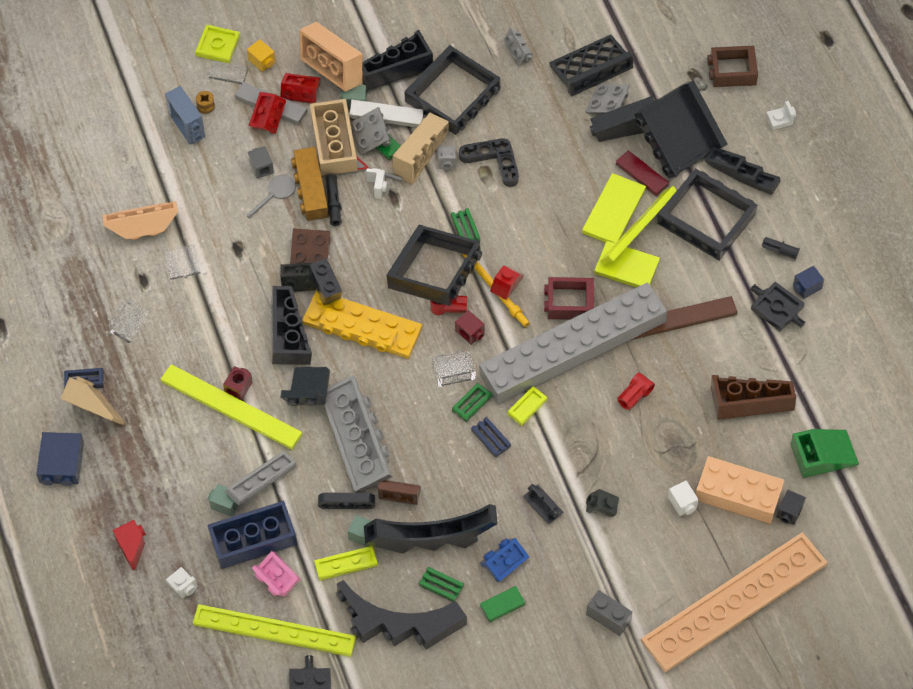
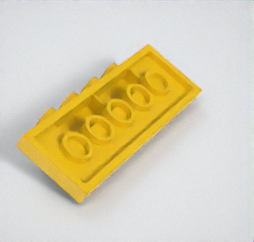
M317 290L302 319L303 325L321 330L328 335L334 334L344 340H352L362 346H370L380 352H388L409 359L422 330V324L347 299L341 298L323 305Z

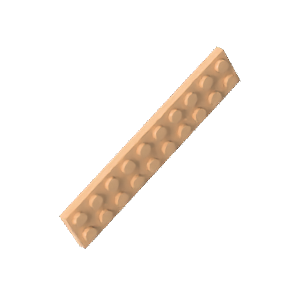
M802 532L642 637L641 643L666 673L827 566V561Z

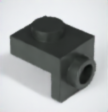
M598 489L588 495L586 499V512L591 513L596 510L613 517L617 514L619 497Z

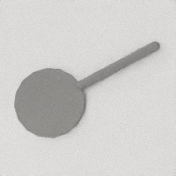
M278 175L272 178L268 185L270 195L248 213L247 217H251L272 197L279 199L290 197L295 192V181L287 175Z

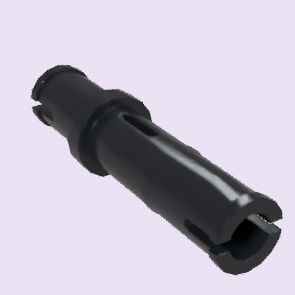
M329 174L325 179L330 224L332 226H339L340 223L342 224L340 213L342 206L339 203L337 175Z

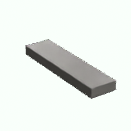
M243 82L235 94V99L255 107L259 92H269ZM286 100L281 118L299 125L307 113V108Z
M282 451L228 487L225 493L235 503L241 505L296 468L297 463L286 452Z

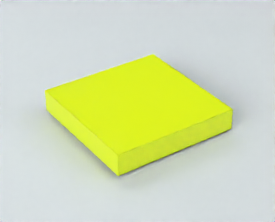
M206 24L196 48L195 56L230 63L240 38V32Z

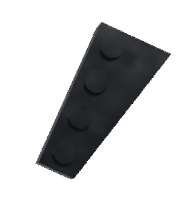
M420 30L415 31L414 35L410 38H403L401 43L396 46H389L384 53H377L362 62V82L366 85L367 91L424 72L433 62V53Z
M273 286L271 296L272 364L310 365L312 352L302 325V318L299 315L292 286Z

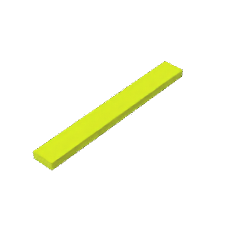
M172 364L161 377L162 383L293 450L302 436L301 431Z
M200 604L197 606L193 620L194 626L352 657L356 637L350 634Z

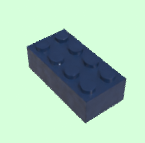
M284 501L207 525L221 569L268 555L271 551L277 552L298 545L296 533Z

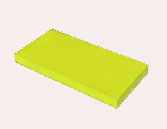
M612 173L583 227L582 233L605 243L606 241L617 243L638 206L646 186Z

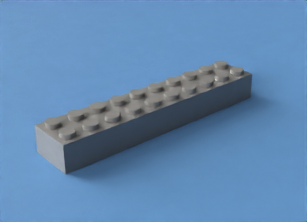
M647 282L480 363V376L499 405L529 390L532 386H538L642 333L666 323L667 311Z

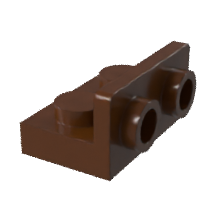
M388 480L379 482V499L418 505L421 491L420 485Z

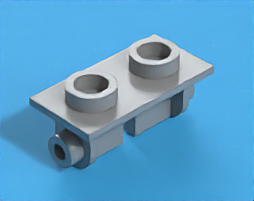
M510 27L504 41L516 63L520 66L522 61H531L533 54L528 46H524L526 43L521 33L513 31L512 27Z

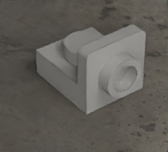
M437 146L438 169L448 170L456 168L455 146Z

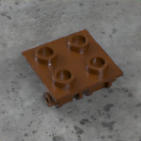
M293 228L290 264L313 263L325 258L328 259L329 245L331 243L330 231Z

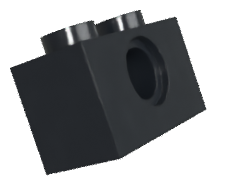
M325 258L310 264L309 275L323 305L341 299L342 289L328 259Z

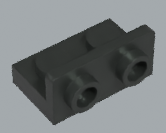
M312 263L281 264V286H292L293 292L316 290L309 275V265Z

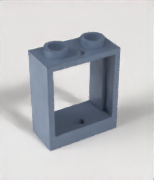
M179 86L165 93L168 114L189 145L201 141L205 137L202 116L183 88Z

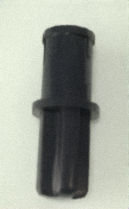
M765 237L762 243L763 248L795 260L800 248L785 244V241L779 242Z

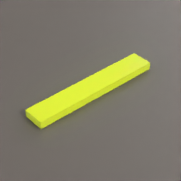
M674 186L665 190L600 260L603 265L606 266L613 262L666 205L677 191Z

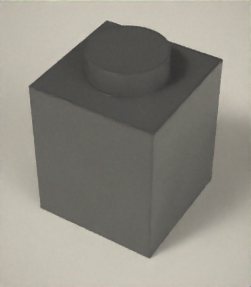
M265 146L248 152L249 162L257 179L274 173L273 163Z

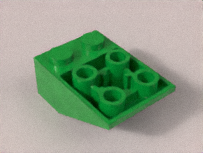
M810 429L793 433L790 445L802 478L859 465L847 430Z

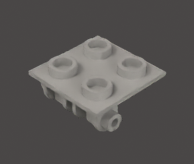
M598 84L585 112L606 113L623 107L625 99L629 95L628 89L630 85Z
M380 107L351 122L360 155L371 151L381 144L383 146L390 145L391 138L388 136V128H386L387 125L384 122V115L381 113Z

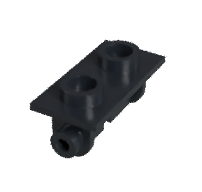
M531 484L528 487L529 492L523 495L526 501L548 524L564 513L539 485Z

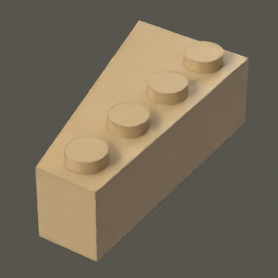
M432 113L423 118L420 125L394 153L392 164L394 175L402 177L403 181L413 185L436 152L437 146H440L449 133V121Z

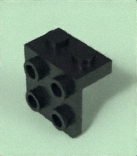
M296 367L293 373L291 390H281L280 398L290 406L325 405L330 369L327 367Z

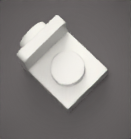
M789 101L784 103L783 108L766 113L772 130L793 125L796 111L793 106L791 107Z
M182 567L166 579L168 585L181 599L186 595L190 596L193 594L196 587H198L196 579L193 576L190 577Z

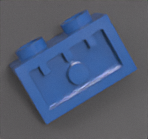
M505 538L498 544L499 548L497 550H491L483 556L484 560L480 563L481 566H486L497 582H500L529 558V555L516 538Z

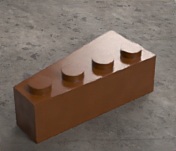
M712 375L711 392L718 420L795 411L796 393L793 381L770 379L758 381L756 378L742 380L736 379L737 377L734 376L719 378V375Z

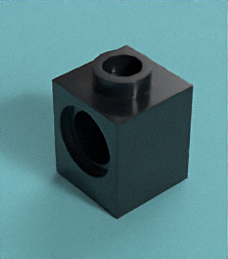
M787 489L776 517L786 524L791 523L795 525L806 497Z

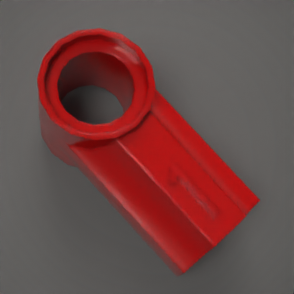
M458 296L450 306L435 304L437 302L430 301V310L434 315H443L445 312L465 313L467 311V296Z
M638 372L630 381L629 386L617 398V401L625 410H631L642 397H647L652 392L655 383Z

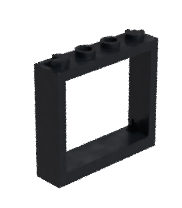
M449 45L404 91L405 102L415 109H422L423 114L426 116L432 113L449 121V131L456 135L466 127L467 122L471 118L474 119L477 116L479 110L489 103L493 95L499 93L501 89L500 77ZM451 63H454L488 85L456 120H453L419 97Z
M695 168L658 213L657 224L720 261L754 218L758 205L753 200L740 195L736 190L728 188L721 181L715 180L708 176L707 173ZM694 183L745 212L721 243L670 214Z
M418 225L386 275L388 288L450 306L453 300L458 297L460 288L466 284L468 275L474 271L476 262L482 257L483 251H481L480 241ZM424 243L467 255L447 289L403 277Z

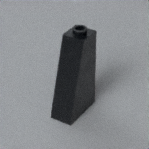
M653 96L590 118L592 126L589 127L592 136H596L598 141L602 142L644 133L642 128L637 125L634 113L654 102Z

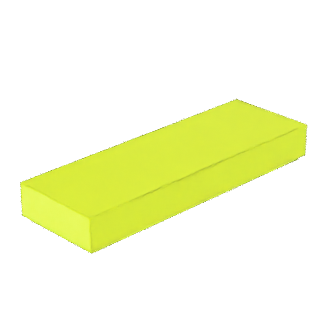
M373 546L314 560L319 581L378 566Z

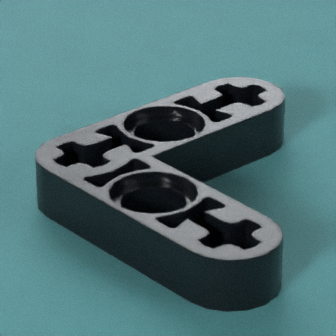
M500 138L466 144L460 147L459 159L463 163L496 158L503 184L508 187H514L518 184L519 173L512 146L508 139ZM482 148H488L490 152L487 154H483L480 152V150ZM510 160L512 163L505 166L502 164V161ZM509 171H511L512 180L508 177Z

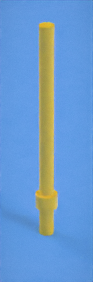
M477 261L474 269L491 288L493 283L492 277ZM499 297L509 309V313L513 318H517L524 328L529 326L530 322L522 314L523 311L518 305H515L509 297L507 300Z

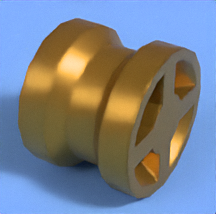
M201 91L196 95L198 111L203 114L211 113L215 108L213 94L209 91Z

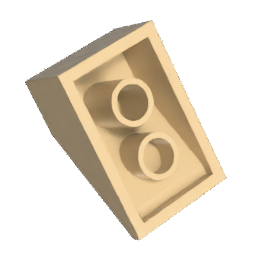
M78 376L76 380L69 377L60 399L124 425L125 421L104 395L93 387L94 383Z

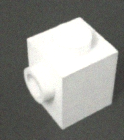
M687 481L669 489L668 499L679 516L689 515L696 510L698 498Z

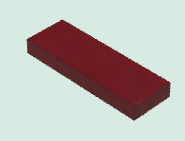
M629 150L616 160V165L638 183L646 186V189L656 197L669 186V181Z

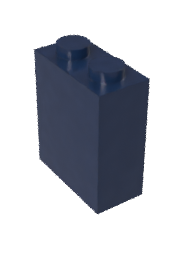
M42 432L36 472L39 483L44 485L62 484L65 486L79 484L84 446L81 433Z

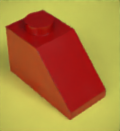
M503 265L494 277L490 292L507 300L524 275L509 266Z
M132 520L112 531L128 564L134 570L145 545L143 536L146 534L141 524L137 526L135 520Z

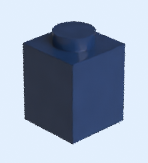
M813 265L795 275L793 289L805 299L823 288L824 278Z

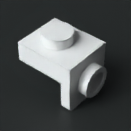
M377 168L366 169V180L368 182H375L374 198L382 199L383 192L387 191L385 170Z

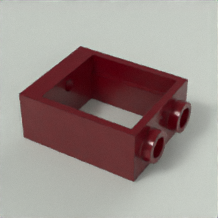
M548 277V284H544V296H548V301H544V312H548V319L571 320L593 309L594 278ZM553 289L586 290V306H553Z

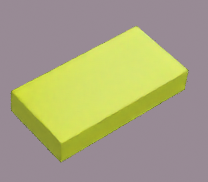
M532 386L507 411V415L522 426L547 401V397Z

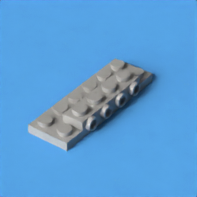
M352 375L328 387L324 406L354 491L360 493L392 477L387 464L389 462L387 457L390 456V452L386 445L383 446L381 440L384 439L383 433L375 425L378 423V419L369 408L372 406V403L368 396L362 394L356 377Z

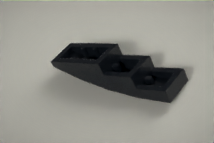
M713 147L705 158L706 163L720 172L771 195L781 182L779 176L764 172L762 166L746 162L745 156L717 147Z

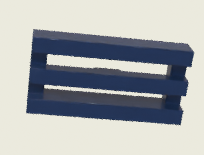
M103 368L64 371V388L69 377L81 376L80 378L94 383V388H104ZM88 375H99L95 377H87Z
M487 417L482 422L479 421L476 426L471 427V431L495 458L511 447V443ZM479 429H482L483 432L488 436V438L499 448L498 451L484 437V435L479 431Z

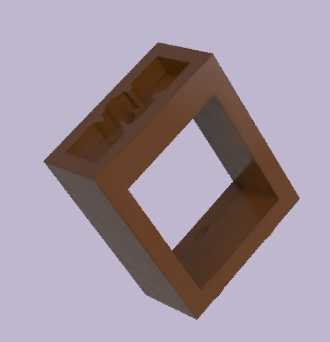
M754 45L711 47V53L707 55L708 66L711 65L709 79L713 80V87L757 85L758 69ZM746 59L747 72L719 73L717 60Z

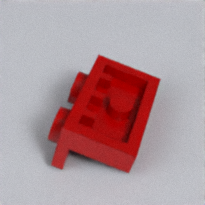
M285 73L281 81L280 97L286 100L316 103L321 78Z
M259 92L249 126L276 134L286 100L276 94Z

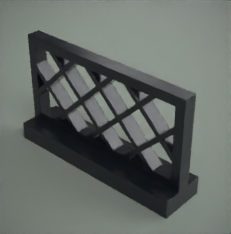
M610 34L549 62V64L566 85L568 93L572 97L632 69L633 55L630 51L626 52ZM608 42L613 44L612 47H605L603 45ZM590 50H598L597 54L588 53ZM601 51L610 52L609 56L600 55ZM613 53L621 54L620 56L612 57ZM575 57H582L581 62L573 61L572 59ZM588 58L595 60L594 63H587L585 62V59ZM598 60L606 61L602 64H597ZM560 64L567 65L565 69L557 67ZM570 65L579 66L578 71L570 70ZM582 67L591 68L585 72L581 71ZM567 74L576 75L569 79L566 78Z

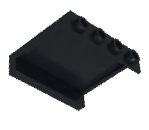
M694 80L681 84L634 113L637 125L642 128L645 140L651 145L653 155L659 160L662 165V171L668 178L677 177L678 173L707 156L713 147L723 148L728 145Z

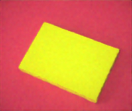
M606 241L594 274L636 288L647 282L649 285L651 284L660 257L626 247L613 262L605 266L600 260L616 244Z

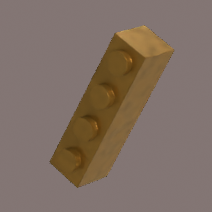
M310 147L293 150L294 158H291L292 168L297 170V173H294L295 183L300 185V188H297L298 198L303 200V203L300 204L302 215H306L307 221L328 218V207L316 148Z

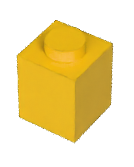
M261 39L247 48L248 60L262 72L267 68H271L276 62L275 52Z

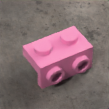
M271 551L259 566L254 565L252 567L256 572L254 574L255 577L261 582H265L269 586L267 589L274 596L286 597L301 580L274 551Z

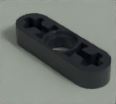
M321 493L318 495V507L321 509H372L375 507V495L371 493Z

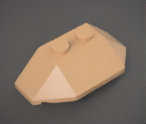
M176 201L124 210L102 215L103 223L106 228L125 239L135 240L146 235L156 236L164 232L178 213Z

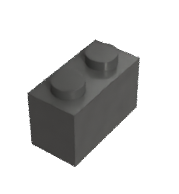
M600 590L596 592L587 605L586 615L618 636H621L631 622L632 611Z

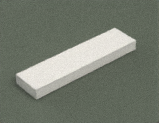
M351 100L349 118L357 119L377 107H380V111L384 115V122L388 124L417 128L423 118L422 109Z

